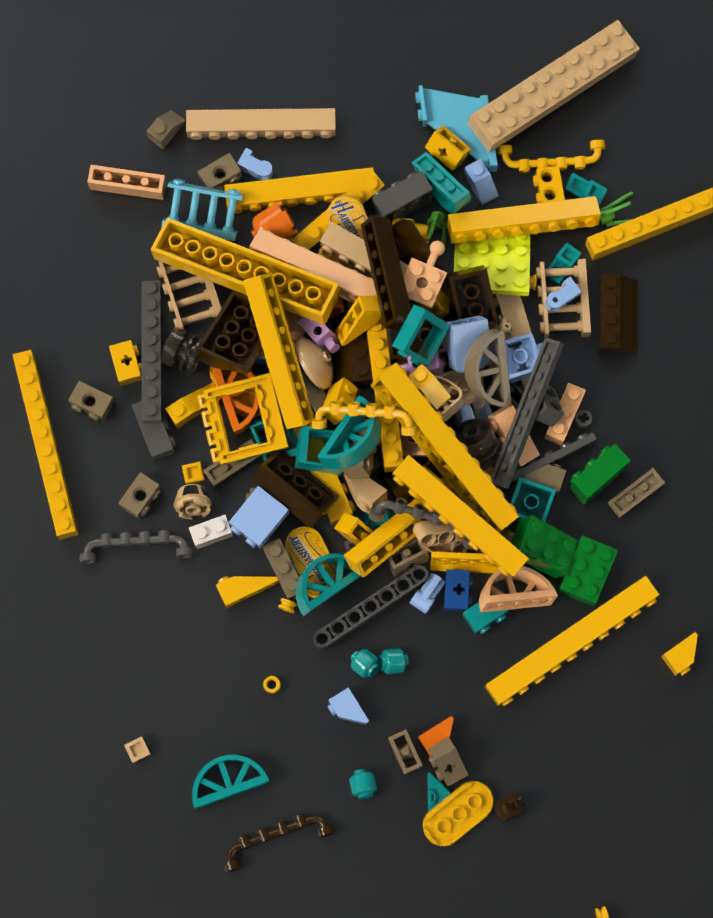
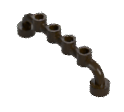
M304 813L294 817L295 822L288 824L285 820L275 824L277 829L269 831L268 827L257 831L258 836L250 838L249 834L238 838L239 843L231 846L227 852V863L224 864L226 872H233L241 868L239 859L235 860L234 858L235 853L240 850L251 848L254 845L286 835L291 831L305 828L313 823H317L321 827L318 829L320 838L327 837L335 833L333 825H328L321 816L313 815L306 817Z

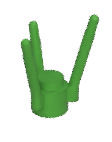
M631 191L611 204L600 208V224H606V227L630 221H612V219H615L614 212L631 205L630 201L615 208L612 207L633 195V192Z
M433 211L431 217L428 218L426 225L430 226V230L426 238L427 241L430 240L434 230L439 231L442 228L441 242L445 245L447 222H445L446 215L444 213Z

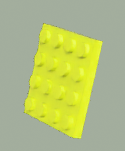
M530 234L455 243L454 272L484 265L487 268L492 294L529 296Z

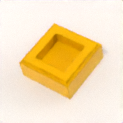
M201 462L182 465L186 485L205 481Z

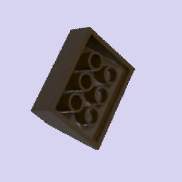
M233 290L197 347V360L213 368L248 374L263 348L248 297Z

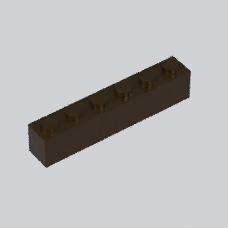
M371 216L361 224V229L384 328L401 330L411 311L391 222L388 218Z

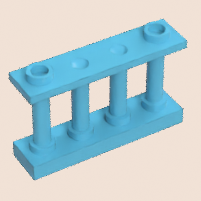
M174 179V181L168 183L167 187L174 188L171 213L168 218L225 240L236 241L238 239L239 231H235L233 227L237 200L242 201L245 194H240V191L235 189L224 191L186 184L185 180ZM182 190L193 192L189 219L186 221L179 220L178 217ZM200 193L211 195L208 218L205 225L198 224L196 220ZM218 197L230 198L226 224L223 228L216 227V224H214ZM164 218L162 220L161 228L163 227L167 218Z

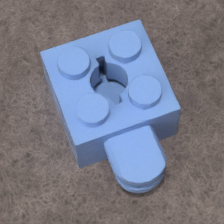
M532 333L505 340L509 384L527 379L531 375L543 344H536Z

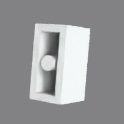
M226 515L189 527L196 549L233 537Z

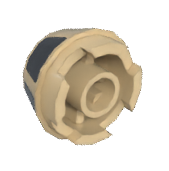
M187 484L179 488L173 505L179 513V517L193 520V516H207L210 513L212 502L203 486Z

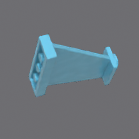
M419 85L418 92H415L416 103H420L418 119L422 121L423 127H427L428 124L437 130L444 125L472 148L469 152L470 156L476 160L482 159L489 172L497 171L496 150L494 149L488 153L467 124L471 114L489 103L488 95L475 98L426 89Z

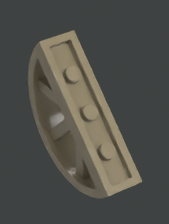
M491 329L481 334L473 342L465 360L466 382L470 391L480 401L499 407H511L504 330ZM484 354L490 359L491 368L479 371L480 360ZM492 375V383L485 392L480 377Z

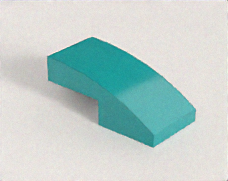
M572 173L563 190L577 198L596 196L599 206L607 188L593 180L587 181Z
M566 242L547 269L572 268L582 253ZM546 276L548 280H550L557 286H559L563 279L566 277Z

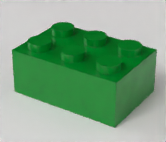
M616 444L611 447L607 445L600 452L601 454L597 460L592 458L586 464L583 472L579 470L571 477L569 490L583 505L587 504L628 467L631 460Z
M530 515L519 519L511 544L529 558L526 564L555 579L568 574L578 540Z
M582 535L576 547L568 574L564 576L558 592L594 607L618 550Z

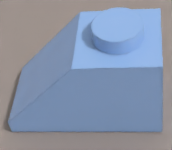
M482 159L465 167L464 176L482 206L499 197L492 177Z
M349 688L328 700L330 705L327 707L333 716L337 715L339 719L364 725L369 723L368 718Z

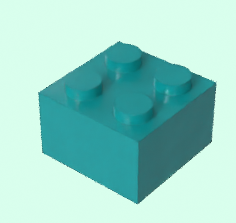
M519 477L510 503L516 508L517 515L519 516L515 521L519 522V519L533 515L545 522L556 490Z

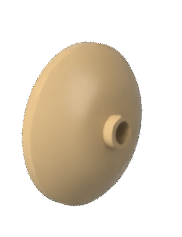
M302 337L296 342V352L303 370L317 387L327 390L332 386L334 379L330 353L310 338Z

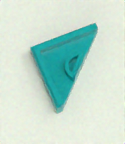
M431 772L427 774L428 812L451 794Z

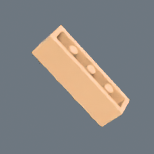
M97 165L90 166L87 182L90 190L164 200L167 184L165 175Z

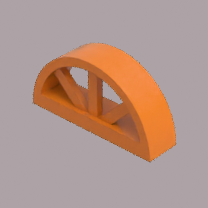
M212 367L217 385H225L221 369ZM232 371L226 384L233 383L238 372ZM250 371L248 374L242 373L247 378L254 377ZM255 388L229 396H222L235 436L244 432L252 425L259 414L260 408L256 392L253 408L231 398L253 391ZM234 407L249 414L240 424Z

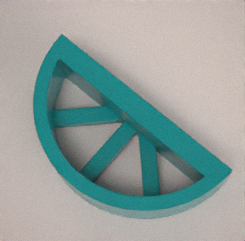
M427 152L411 162L417 173L423 172L433 189L432 196L448 212L455 214L471 202L470 192Z
M358 396L354 401L359 402L362 408H366V404L369 403L361 396ZM346 414L317 456L323 466L329 469H343L364 460L374 450L380 439L381 422L379 417H370V420L363 422L366 417L364 415L349 416ZM367 429L363 437L355 435L356 432ZM350 440L357 442L352 448L349 446Z
M332 553L320 556L308 565L299 576L295 594L298 608L303 617L361 577L350 569L344 554ZM323 564L337 565L335 582L324 569ZM313 568L317 569L328 586L307 582ZM343 568L351 573L342 579ZM307 589L323 593L309 601Z
M240 755L218 757L206 764L195 779L192 791L194 808L198 809L270 783V780L265 771L256 762ZM224 762H243L244 764L232 786ZM217 765H219L226 788L204 778ZM249 766L255 768L261 775L242 782ZM201 784L217 791L199 798Z

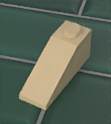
M344 472L341 473L353 499L363 512L369 514L373 506H377L381 501L387 500L388 490L372 479H348Z

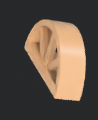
M522 566L514 577L509 575L505 577L498 570L495 571L480 593L479 607L480 612L550 606L558 595L552 584L543 575L531 568ZM505 580L510 594H504L492 585L498 581ZM513 580L528 584L524 592H516Z

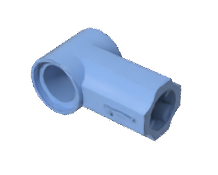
M431 573L422 588L418 589L410 604L426 614L433 605L435 597L444 586L445 581L438 575Z

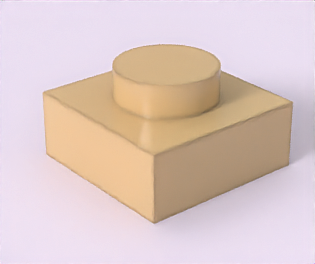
M142 736L124 745L132 763L151 755Z

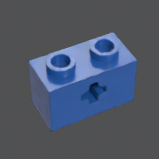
M446 569L444 611L465 612L468 610V607H472V595H469V588L473 587V576H470V570ZM458 586L463 590L460 595H457V591H453Z

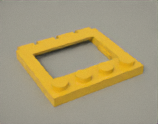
M270 373L203 390L204 394L197 396L200 409H208V411L201 412L204 427H212V429L205 431L209 446H217V448L210 449L213 463L220 462L221 465L289 448ZM255 388L268 442L241 447L239 450L230 452L218 397L229 396Z

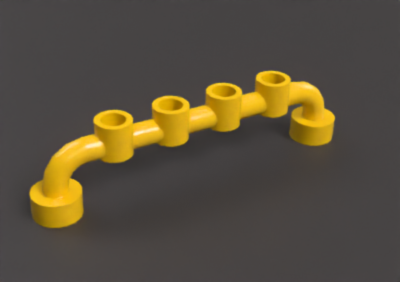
M605 140L590 141V150L594 151V154L590 157L576 156L573 158L558 157L555 159L539 158L537 160L521 159L513 161L509 158V155H512L511 145L497 147V154L502 156L505 165L510 168H519L521 173L530 172V167H538L539 169L549 166H559V170L562 171L568 169L567 165H575V169L579 170L585 169L586 164H592L599 160L602 150L605 149Z
M331 401L330 405L320 407L316 412L315 418L311 420L313 429L327 428V419L323 418L325 413H331L332 415L348 414L349 416L385 417L386 419L401 418L405 422V425L401 426V434L404 436L417 434V425L413 424L410 415L405 411L396 410V405L388 404L384 406V409H378L377 403H368L366 408H362L359 402H350L348 406H342V401Z

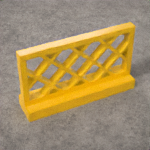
M432 552L430 572H446V569L470 570V573L493 574L499 569V566L494 562L490 564L483 558L484 553Z

